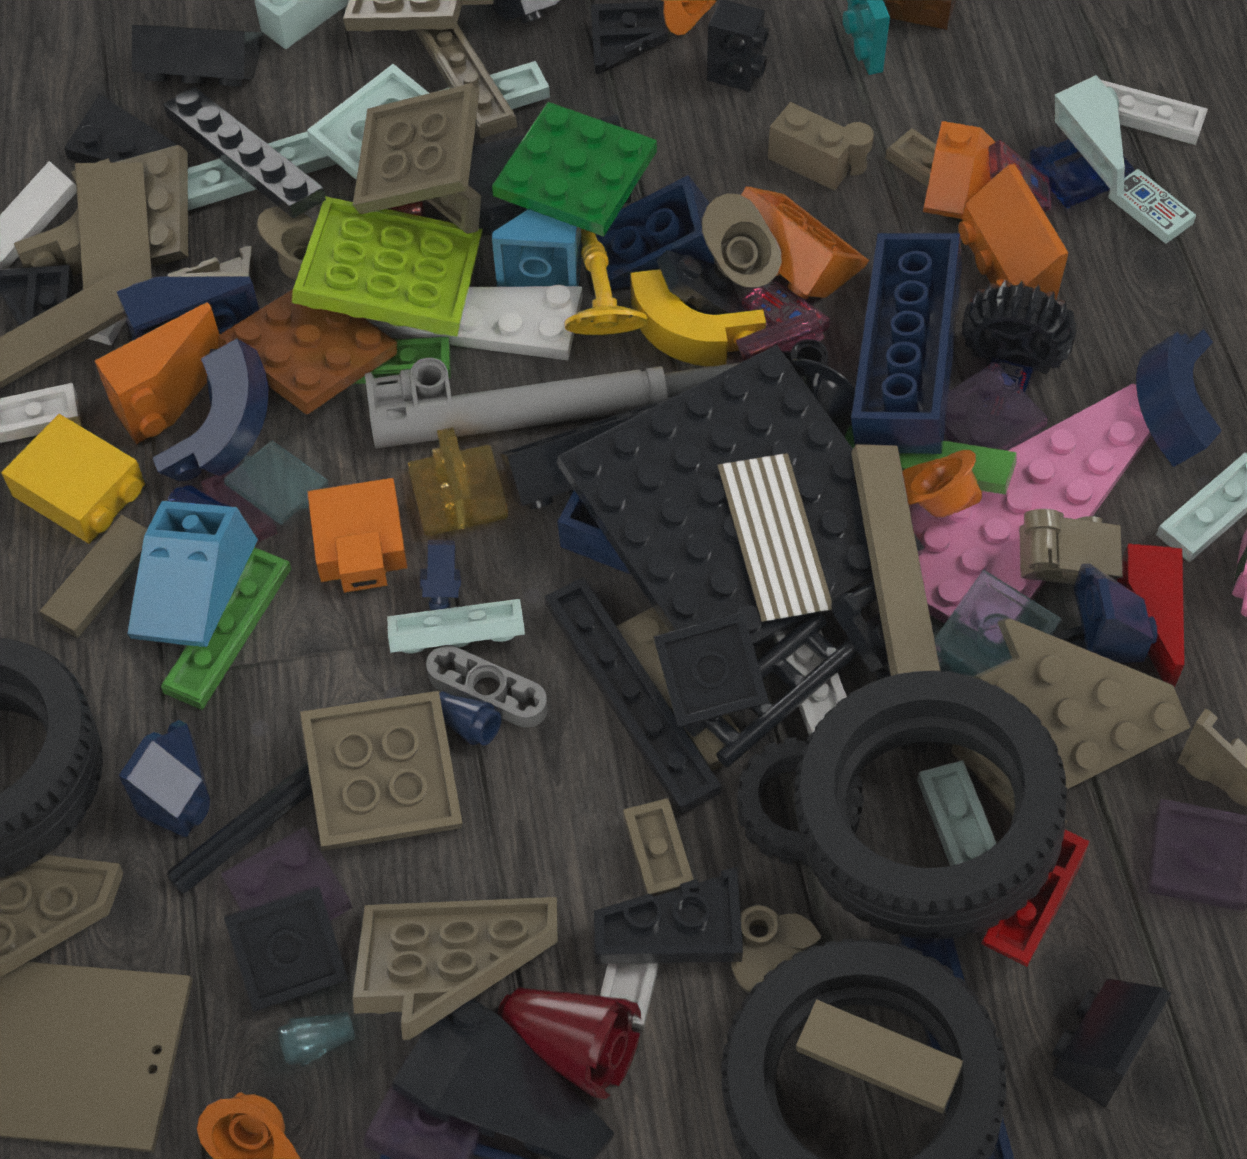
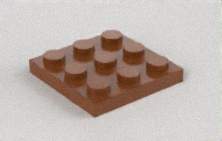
M292 289L218 336V348L237 338L256 349L266 373L268 386L308 415L364 377L365 373H370L397 354V342L363 317L355 318L348 314L324 309H312L304 305L292 303Z

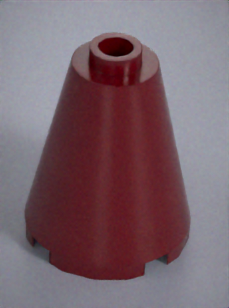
M517 988L512 994H507L503 998L497 1013L553 1070L589 1095L599 1099H607L611 1096L605 1091L610 1083L619 1087L632 1064L640 1033L632 1030L633 1017L641 1019V1010L637 1003L625 998Z

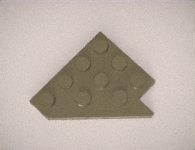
M349 0L343 21L346 31L455 29L462 5L493 4L494 0Z
M1011 618L1001 619L997 623L1012 658L973 676V678L982 679L989 684L1004 689L1005 692L1015 696L1019 702L1024 703L1031 709L1033 714L1037 715L1041 720V725L1047 728L1052 740L1056 743L1058 755L1061 756L1066 776L1065 787L1067 789L1191 728L1173 685Z
M46 855L30 866L0 878V977L109 915L123 877L120 864Z
M557 897L365 905L353 990L354 1014L402 1012V1040L412 1039L558 942Z

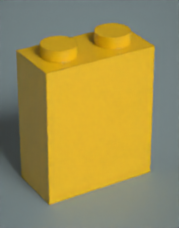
M58 414L1 472L13 497L88 544L99 533L106 531L110 527L114 517L127 503L134 501L138 497L142 487L145 485L137 460L61 414Z

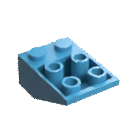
M170 501L161 502L143 539L127 632L131 639L207 647L258 540L237 507Z

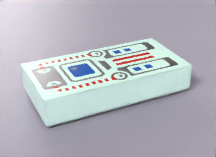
M1136 169L1124 178V194L1116 197L1111 189L1109 191V199L1165 244L1194 223L1196 214L1139 169Z

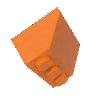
M1015 163L1007 165L965 203L962 222H959L958 225L960 238L964 245L970 246L975 255L979 272L982 275L986 274L990 283L1001 286L1004 280H1007L1012 285H1018L1021 281L1024 282L1025 286L1032 288L1039 285L1040 291L1045 293L1054 291L1055 300H1057L1068 251Z
M748 186L742 192L741 196L749 199L759 210L781 249L782 263L776 276L782 275L789 281L787 287L796 295L804 299H808L809 296L826 298L865 268L869 262L866 257L785 194Z

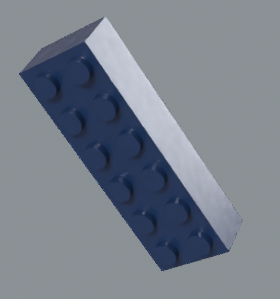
M960 233L877 234L851 416L855 445L898 446L899 453L942 454L962 274Z

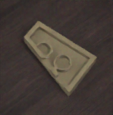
M180 145L114 162H143L151 265L157 266L188 258V152Z

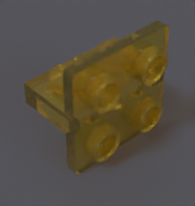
M454 427L437 430L439 448L432 449L433 457L408 463L418 511L426 536L508 518V508L490 445L460 451Z

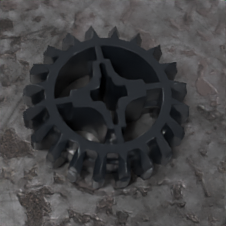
M1004 280L1001 286L990 283L986 290L978 289L976 295L971 298L970 303L966 306L961 334L965 337V346L973 349L972 356L985 358L987 365L994 364L998 366L1000 362L1022 367L1023 372L1030 376L1036 370L1047 374L1050 368H1059L1062 361L1067 360L1068 355L1072 352L1075 341L1077 323L1074 321V312L1066 309L1067 301L1055 300L1054 291L1045 293L1040 291L1039 285L1032 288L1025 286L1023 281L1018 285H1012L1009 281Z

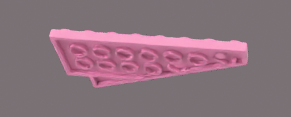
M1134 383L1008 450L1016 452L1017 463L1006 495L982 491V500L978 504L943 518L931 515L918 503L909 505L914 534L925 547L919 556L929 614L994 653L1004 641L997 621L1008 618L1018 621L1046 582L1021 578L1019 527L1024 524V513L1035 509H1053L1062 512L1065 518L1078 519L1080 517L1093 516L1151 436L1139 406L1136 385Z

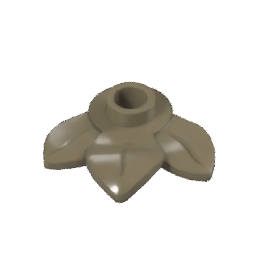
M760 905L748 907L740 913L743 957L742 962H731L734 977L740 987L750 993L756 983L764 981V975L770 970L775 969L784 960H792V955L814 946L820 941L821 935L816 927L802 915L796 913L778 915L772 909ZM755 925H760L767 930V934L763 937H755L749 930Z

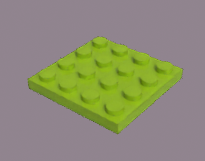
M325 196L326 200L322 203L293 288L292 303L304 305L312 309H324L348 314L355 318L363 317L387 322L394 326H406L430 331L438 335L445 334L457 337L478 254L482 229L466 234L451 222L388 209L360 214L353 206V202Z

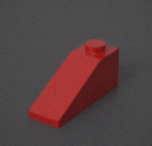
M1128 543L1122 559L1123 577L1116 581L1145 600L1148 617L1153 616L1157 625V641L1155 644H1151L1148 655L1162 680L1175 687L1185 665L1182 548Z
M1065 830L1059 858L1053 872L1049 873L1045 885L1040 888L1039 893L1034 898L1027 900L1025 907L1016 911L1010 918L1000 920L999 924L991 928L989 927L982 945L1028 967L1082 865L1090 841Z

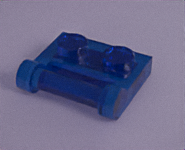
M1069 139L1048 148L1042 145L1030 151L1032 166L1038 174L1040 173V176L1042 175V179L1048 183L1049 188L1065 208L1110 190L1084 157L1059 167L1054 164V161L1079 151ZM1124 157L1125 178L1134 172L1135 169Z

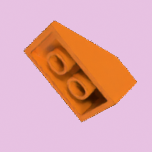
M208 302L95 360L112 409L136 444L149 437L157 436L164 429L173 425L207 383V373L201 358L210 354V349H219V331L212 307Z

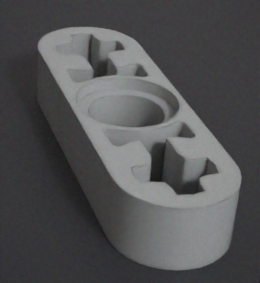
M440 646L434 649L427 658L426 668L429 681L432 686L440 691L492 703L495 710L500 712L502 719L524 728L540 724L547 715L546 692L536 682L455 646ZM450 662L455 663L456 672L448 670L444 675L440 674L439 666L447 667ZM462 676L466 677L465 685H463ZM489 677L499 682L498 690L490 695L479 694L474 689L475 684L482 678ZM509 688H511L512 697L507 695ZM529 698L534 699L535 707L528 706L524 711L519 710L518 701L525 703Z

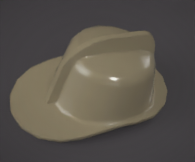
M726 193L714 198L706 207L702 217V234L709 250L714 256L718 270L725 277L745 288H758L770 283L778 274L782 263L781 249L759 210L749 199L740 194Z
M275 206L265 209L259 215L257 228L260 236L277 252L278 263L282 272L288 278L296 281L316 222L304 213L292 218L281 208Z

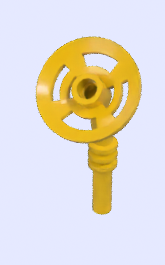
M581 229V243L583 246L581 256L586 269L591 272L596 299L592 300V308L580 311L564 321L565 329L576 334L607 335L629 332L647 324V316L644 313L631 308L617 306V299L612 298L606 267L609 261L605 248L597 240L595 233Z

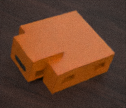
M394 478L307 491L316 565L321 582L341 579L344 593L388 586L386 572L408 568Z

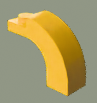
M660 269L630 273L632 308L647 316V324L641 327L640 330L663 353L694 365L719 366L727 364V352L749 351H743L740 342L752 338L755 349H757L756 347L764 348L765 341L759 342L758 340L759 337L765 335L763 333L766 330L763 309L721 315L704 314L691 309L679 297L669 291Z

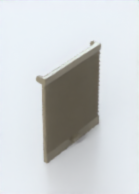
M26 962L0 977V1137L154 1153L193 978L190 975ZM162 1048V1050L157 1051L155 1054L156 1049Z

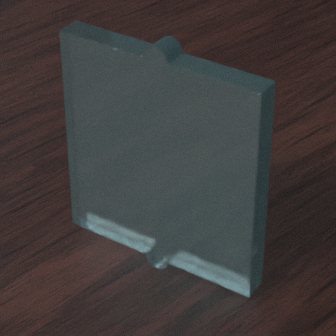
M273 440L252 457L246 456L244 463L224 478L226 486L280 525L301 508L306 509L309 507L307 491L324 489L328 486L329 481Z

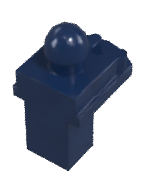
M428 540L427 568L420 569L422 597H431L429 601L430 611L447 609L451 606L449 597L458 598L459 587H461L460 570L455 569L454 540Z

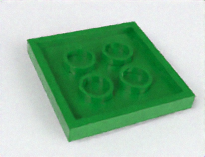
M547 102L493 183V196L604 237L656 154L657 140Z

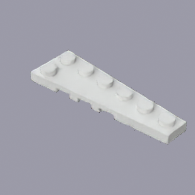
M563 285L469 287L457 337L445 334L438 335L426 330L394 326L387 322L365 319L391 338L414 339L449 336L451 346L568 360L574 333L565 329L564 321L580 311L583 297L582 287Z

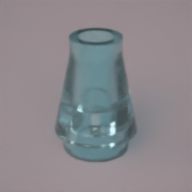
M347 1011L331 1015L288 1019V1024L277 1027L279 1042L288 1066L299 1063L303 1067L338 1046L355 1040L352 1022Z

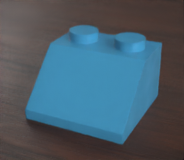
M528 209L493 232L492 244L497 287L579 286L582 263L581 228Z

